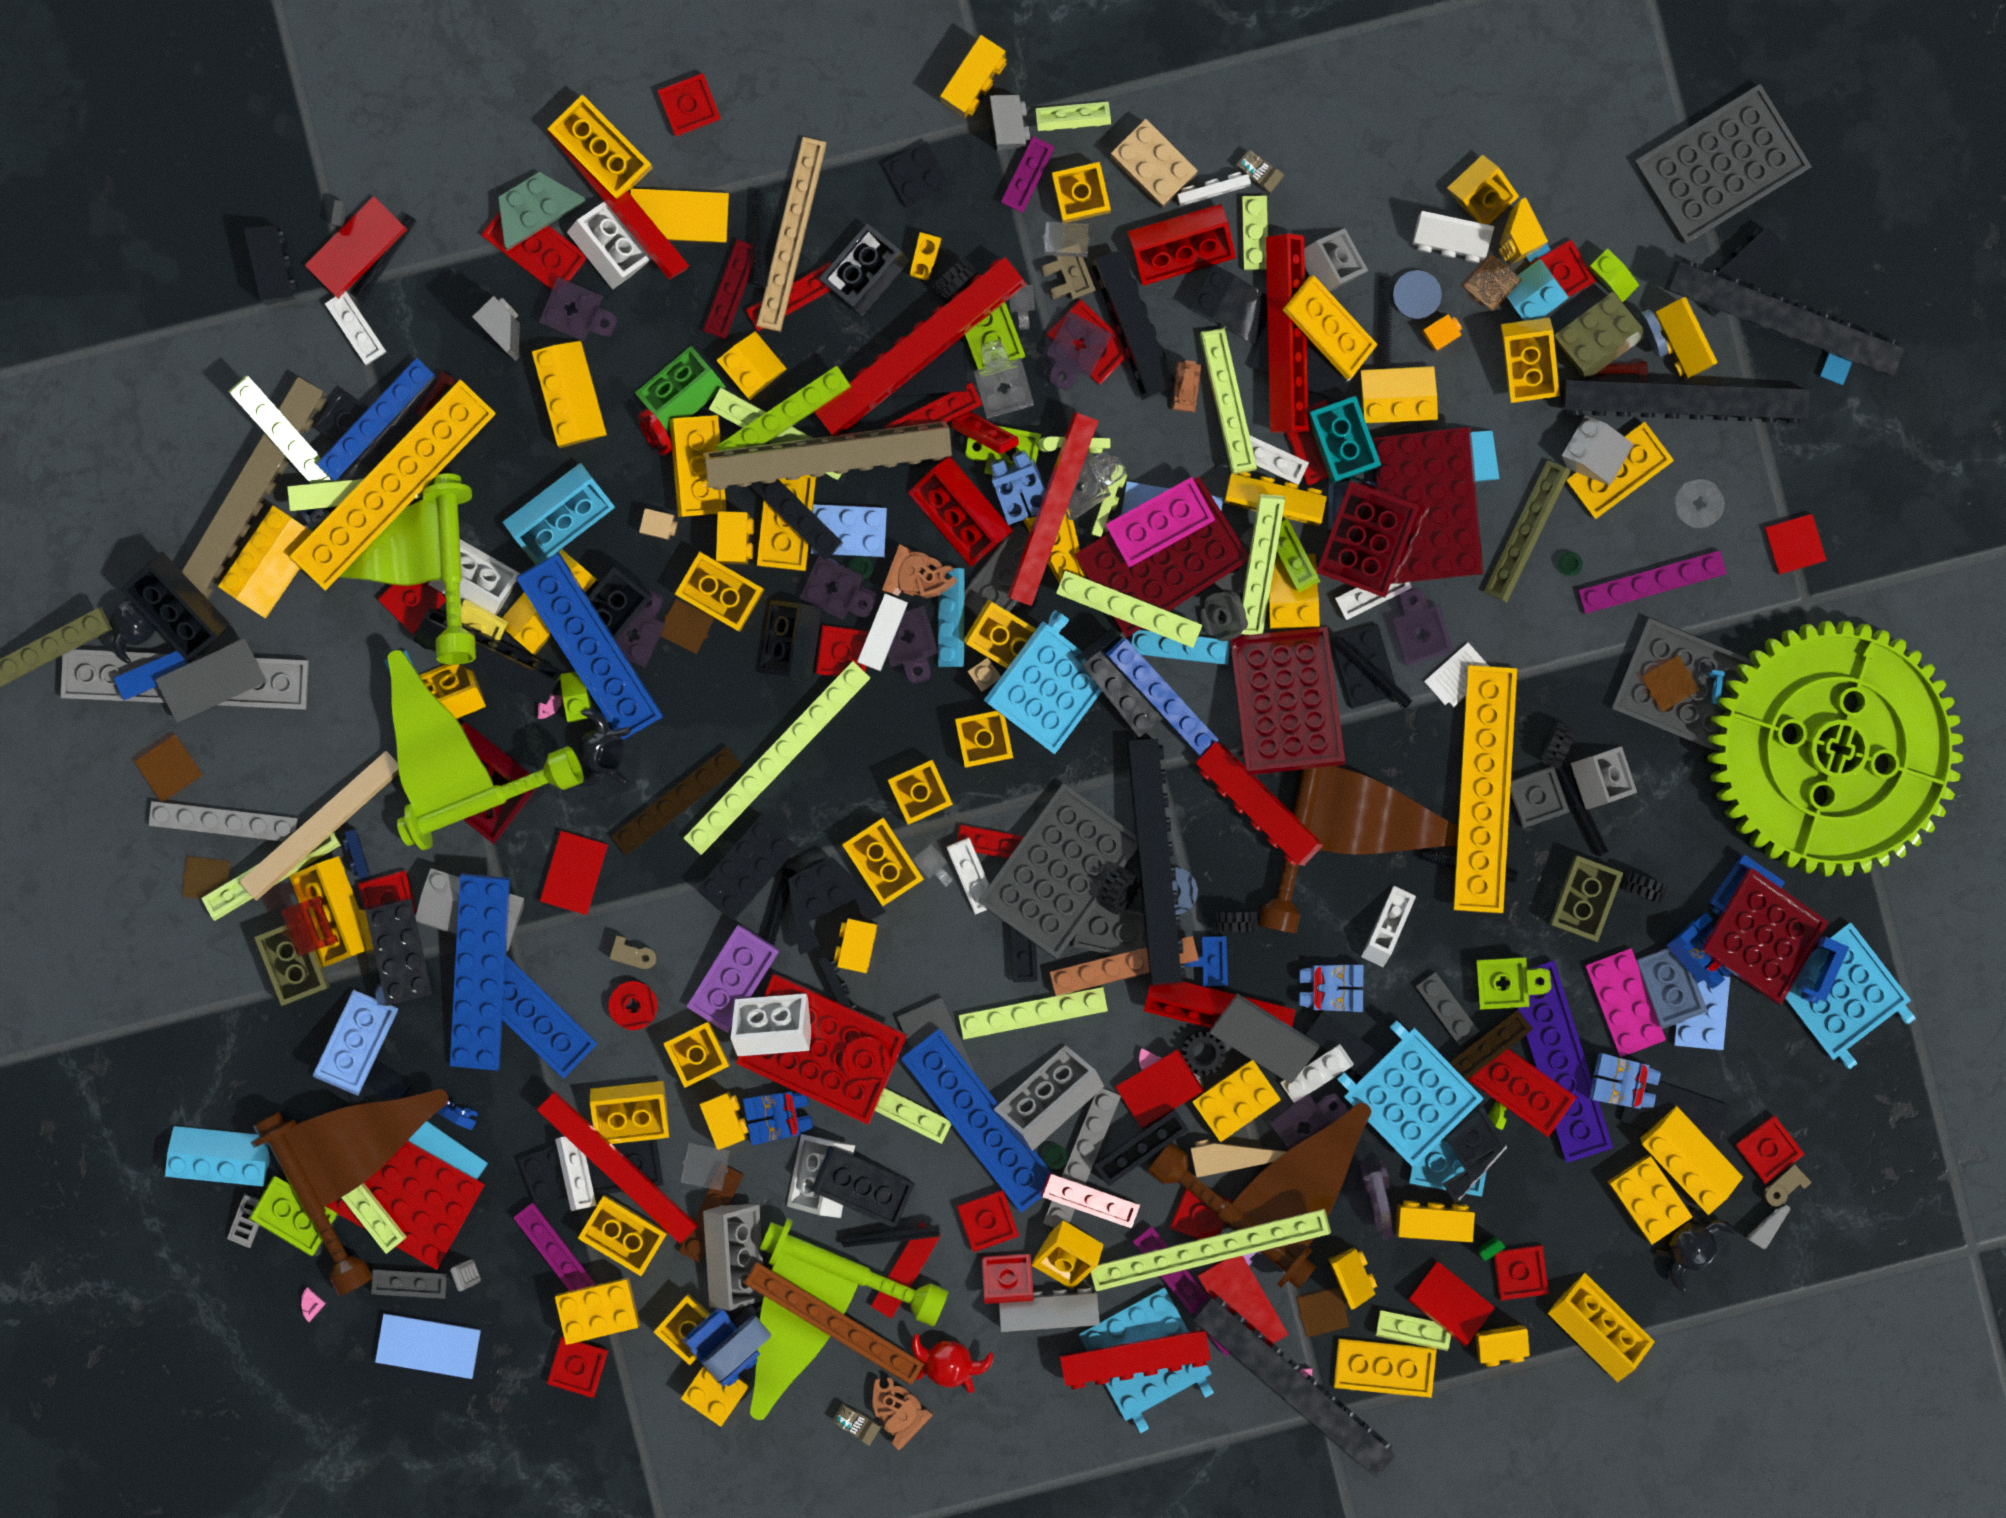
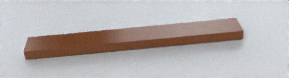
M758 1262L754 1264L743 1283L909 1385L913 1384L924 1365L914 1357Z

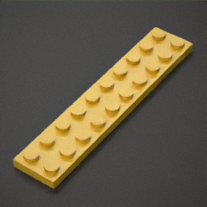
M460 379L289 557L326 591L496 413Z
M1467 666L1453 910L1503 913L1517 668Z

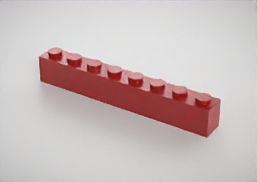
M1295 234L1266 237L1270 432L1283 434L1309 431L1306 335L1283 311L1305 282L1304 236Z

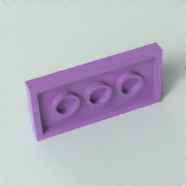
M738 924L686 1007L728 1033L732 1028L735 999L750 998L780 950Z

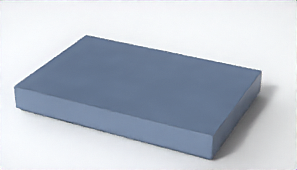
M1669 948L1636 960L1661 1029L1708 1013L1698 983L1693 978L1694 975L1686 969Z

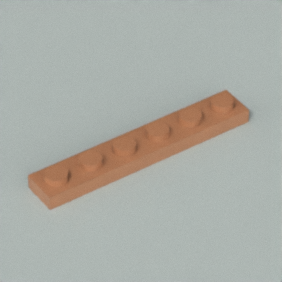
M1193 936L1182 938L1183 954H1179L1180 964L1199 961ZM1147 947L1051 971L1050 975L1055 995L1060 996L1149 973Z

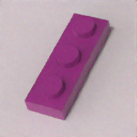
M1034 136L1032 137L1001 204L1022 214L1024 213L1055 149L1054 146Z

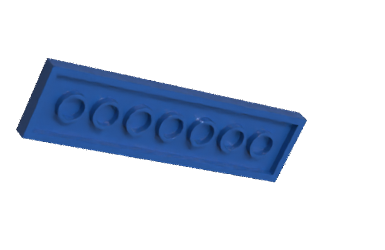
M559 552L516 577L518 583L613 729L631 728L630 734L622 736L623 740L663 717V713Z
M463 873L460 875L450 1066L495 1071L500 1069L510 878Z
M938 1028L903 1055L901 1060L1017 1209L1022 1213L1042 1197L1040 1195L1048 1173L1052 1172L1036 1151H1031L995 1113L993 1109L999 1105L942 1030Z

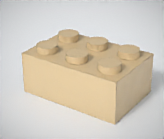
M1147 119L1110 156L1161 208L1184 188L1198 172Z

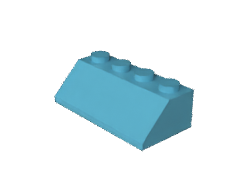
M579 463L503 523L513 538L537 565L566 546L613 510L615 506L585 467Z
M174 1126L167 1152L165 1177L265 1186L268 1179L271 1148L267 1142L253 1148L250 1142L259 1137L257 1134Z

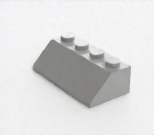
M493 296L472 317L515 361L519 358L520 323L515 319L519 315L503 298L497 300Z
M430 869L416 913L417 923L457 935L460 877ZM513 894L509 896L507 952L524 908V898Z
M1065 1045L993 1110L1012 1133L1033 1151L1097 1094L1104 1085L1096 1070Z
M759 1204L726 1205L703 1211L709 1307L730 1311L763 1301V1295L743 1284L756 1262L763 1265V1254L760 1249L762 1238Z
M1078 1288L1077 1293L1068 1294L1067 1289L1053 1290V1295H1043V1291H1033L1034 1301L999 1303L1001 1332L1100 1325L1097 1291L1092 1292V1288Z

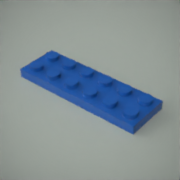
M506 955L503 1021L565 1079L598 1043Z

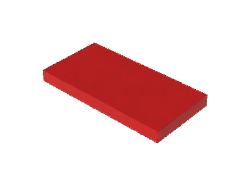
M373 196L305 266L339 299L407 229Z
M500 211L481 234L483 238L558 295H560L587 260L586 255L549 225L506 251L504 249Z
M1510 1048L1469 1079L1474 1085L1547 1137L1552 1134L1577 1098L1573 1093Z
M1243 1256L1219 1261L1197 1274L1208 1295L1210 1294L1213 1298L1220 1296L1229 1304L1226 1308L1232 1314L1237 1311L1247 1320L1245 1325L1252 1330L1255 1327L1266 1336L1263 1341L1269 1346L1289 1335Z

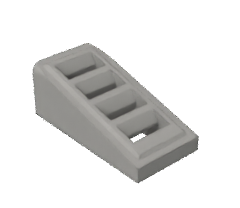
M247 1193L244 1194L228 1235V1240L251 1248L259 1225L242 1216L243 1213L251 1215L253 1210L246 1208L247 1204L256 1206L259 1198ZM240 1221L253 1226L252 1230L239 1226ZM236 1231L248 1234V1240L235 1235Z
M1785 1204L1779 1206L1748 1234L1746 1239L1766 1249L1789 1213L1790 1207Z
M473 1259L459 1263L450 1270L459 1292L481 1281Z

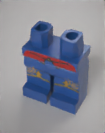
M1706 912L1692 921L1667 946L1686 969L1694 975L1693 978L1697 983L1705 980L1711 989H1714L1725 980L1717 969L1719 968L1725 977L1730 975L1731 972L1701 952L1702 947L1713 930L1709 924L1712 919Z
M787 1091L743 1099L747 1121L772 1117V1119L748 1123L752 1146L801 1135V1132L813 1128L811 1115L798 1117L797 1108L809 1106L808 1097L798 1092Z

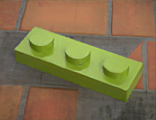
M1288 518L1281 522L1277 552L1297 591L1300 593L1321 581Z

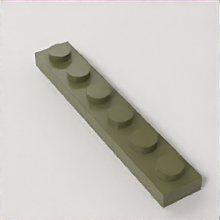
M1547 460L1484 593L1507 603L1571 470Z
M102 607L1 658L0 688L111 631L112 628Z

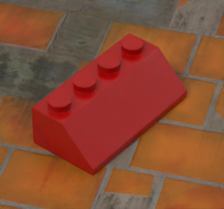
M1221 204L1127 231L1142 286L1236 259L1228 220Z
M950 456L934 467L908 492L970 567L982 559L1013 531Z

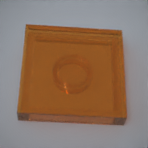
M176 734L135 761L161 802H165L203 776V773Z

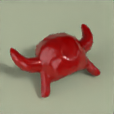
M918 1333L912 1339L913 1355L924 1363L916 1380L921 1379L927 1374L928 1378L937 1385L954 1388L965 1384L967 1392L973 1393L974 1386L971 1375L985 1373L993 1362L992 1352H989L983 1360H972L966 1346L955 1341L943 1340L935 1344L930 1350L922 1346Z

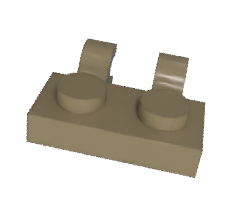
M1078 245L1055 253L1057 261L1046 264L1041 268L1044 277L1059 271L1062 272L1066 284L1050 290L1053 300L1069 293L1072 300L1096 291Z

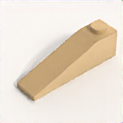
M1209 1139L1194 1142L1195 1146L1190 1147L1196 1177L1271 1163L1287 1152L1223 1143H1209Z

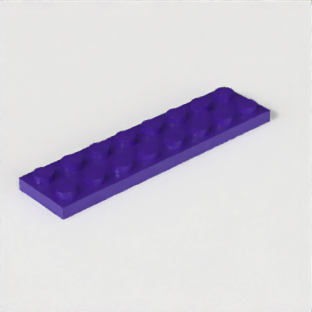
M1553 960L1528 968L1548 969L1551 976V989L1545 994L1529 995L1530 1007H1517V1010H1520L1534 1029L1526 1035L1535 1067L1577 1096L1555 1128L1565 1162L1568 1163L1613 1149V1145L1599 1101L1589 1100L1592 1086L1591 1075L1557 967ZM1536 978L1538 985H1544L1543 978Z

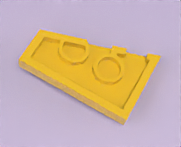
M1066 510L1047 562L1059 584L1065 571L1086 579L1085 571L1075 557L1080 548L1071 510ZM1036 517L1023 520L1030 533Z

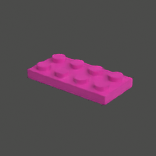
M1190 477L1105 525L1130 568L1214 522L1215 518L1193 478Z
M1632 948L1585 965L1619 1057L1666 1040Z

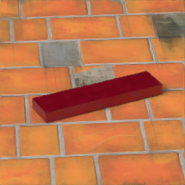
M738 239L736 240L703 332L725 340L727 339L753 269V245Z

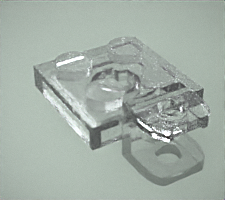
M1000 340L983 344L981 346V355L985 368L974 371L987 419L1034 406L1021 358L1009 361L1005 347ZM1001 383L1011 386L1005 394L1001 390L997 391Z
M1087 452L1066 510L1068 519L1075 520L1111 495L1107 485L1111 486L1126 473L1120 457H1111V454L1108 452H1102L1094 457L1093 454ZM1079 482H1084V484L1081 486L1082 491L1080 492L1079 490H1076L1077 484Z

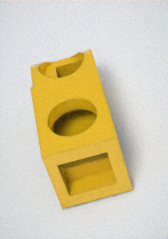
M920 232L911 267V277L929 281L942 238Z

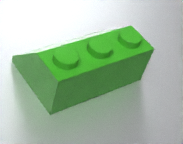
M690 346L637 390L635 394L656 415L670 434L669 419L692 416L717 395L720 387L725 388L726 386L694 348Z

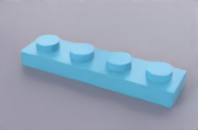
M953 568V572L950 571L946 574L947 580L954 576L957 578V583L939 595L938 667H964V569Z
M1139 630L1132 635L1131 645L1144 656L1228 665L1230 640L1219 641L1215 638L1198 637L1194 648L1152 631Z

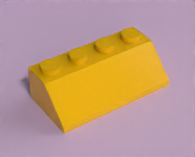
M583 94L547 128L616 199L634 187L653 169L651 163Z
M1526 197L1521 199L1510 210L1500 240L1501 248H1499V252L1505 262L1509 261L1510 265L1537 252L1548 242Z
M582 342L558 344L532 351L557 446L563 448L607 436Z
M1247 472L1230 475L1224 504L1257 511L1259 494L1284 496L1285 504L1282 518L1319 526L1322 523L1327 496H1323L1321 490L1308 488V491L1298 490L1299 485L1284 482V486L1274 484L1275 479L1260 476V480L1250 478L1251 474Z
M273 505L218 587L266 618L301 568L289 556L313 531Z
M561 549L559 553L587 594L598 580ZM525 592L502 617V619L508 621L505 630L534 655L552 636Z
M339 856L317 863L289 876L323 967L366 951L357 909L359 908Z
M1677 1105L1640 1137L1642 1145L1708 1215L1729 1197L1743 1178L1737 1169Z
M1586 1273L1557 1300L1548 1312L1617 1382L1636 1369L1655 1342Z

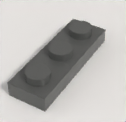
M1436 972L1415 986L1459 1046L1479 1032Z
M373 1269L371 1294L446 1298L447 1273Z

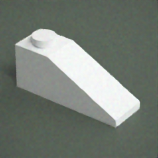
M1393 886L1361 956L1362 958L1384 967L1393 952L1415 900V895Z

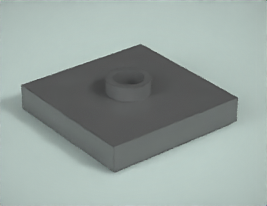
M1549 767L1511 781L1510 794L1522 828L1570 812L1554 767Z

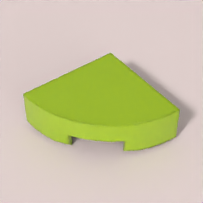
M1496 1100L1488 1116L1495 1127L1503 1130L1506 1123L1504 1111L1507 1109Z

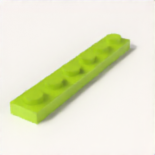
M835 366L717 445L715 449L721 451L765 445L849 389L851 385L840 368Z

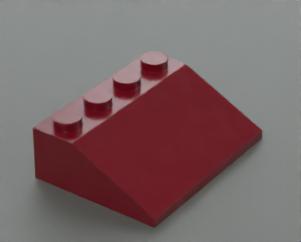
M1350 477L1316 573L1386 598L1420 506L1376 486Z
M465 722L461 725L474 751L487 769L494 786H502L530 775L528 771ZM539 787L509 798L501 805L463 820L492 844H495Z

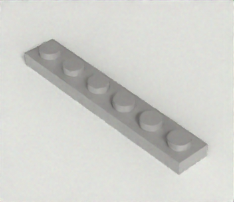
M151 801L149 826L285 841L298 829L299 818Z
M1104 1088L1094 1095L1062 1174L1063 1178L1083 1185L1086 1184L1121 1095ZM1051 1201L1043 1223L1053 1228L1063 1220L1070 1223L1075 1208Z

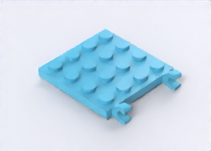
M1057 610L1051 614L1048 625L1042 621L984 699L986 703L1053 754L1058 751L1102 692L1075 658L1082 651L1059 634L1069 619Z
M1849 922L1830 937V939L1848 946L1849 949L1826 1002L1818 1001V1004L1808 1002L1800 998L1802 993L1797 992L1798 987H1806L1813 990L1829 954L1828 951L1819 947L1811 952L1785 998L1829 1057L1834 1060L1839 1056L1847 1069H1851L1857 1064L1847 1049L1895 1012L1899 1014L1905 1024H1909L1916 1019L1906 1006L1911 999L1853 924Z
M1396 1020L1390 1028L1402 1040L1357 1084L1345 1072L1337 1080L1349 1091L1344 1097L1353 1107L1359 1102H1364L1370 1106L1372 1113L1368 1122L1414 1167L1484 1098L1415 1028L1408 1032Z
M1163 1287L1101 1321L1100 1325H1094L1079 1333V1336L1086 1349L1092 1350L1189 1331L1168 1292ZM1192 1364L1182 1365V1370L1168 1372V1369L1164 1368L1159 1369L1156 1375L1144 1376L1142 1372L1133 1374V1379L1119 1381V1377L1109 1378L1110 1383H1106L1125 1421L1133 1418L1140 1433L1149 1429L1141 1414L1143 1411L1194 1383H1198L1205 1398L1214 1393L1206 1379L1207 1376L1212 1374L1207 1365L1192 1368Z

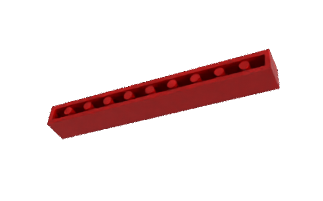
M1006 257L1002 260H995L989 266L990 270L983 275L979 274L970 281V286L964 291L959 290L953 294L951 301L945 306L937 307L932 312V317L926 322L921 321L916 324L910 335L899 338L893 344L894 348L887 353L882 352L875 358L873 365L869 368L864 367L857 372L856 378L849 383L851 385L849 389L815 411V414L833 436L842 435L1027 285Z

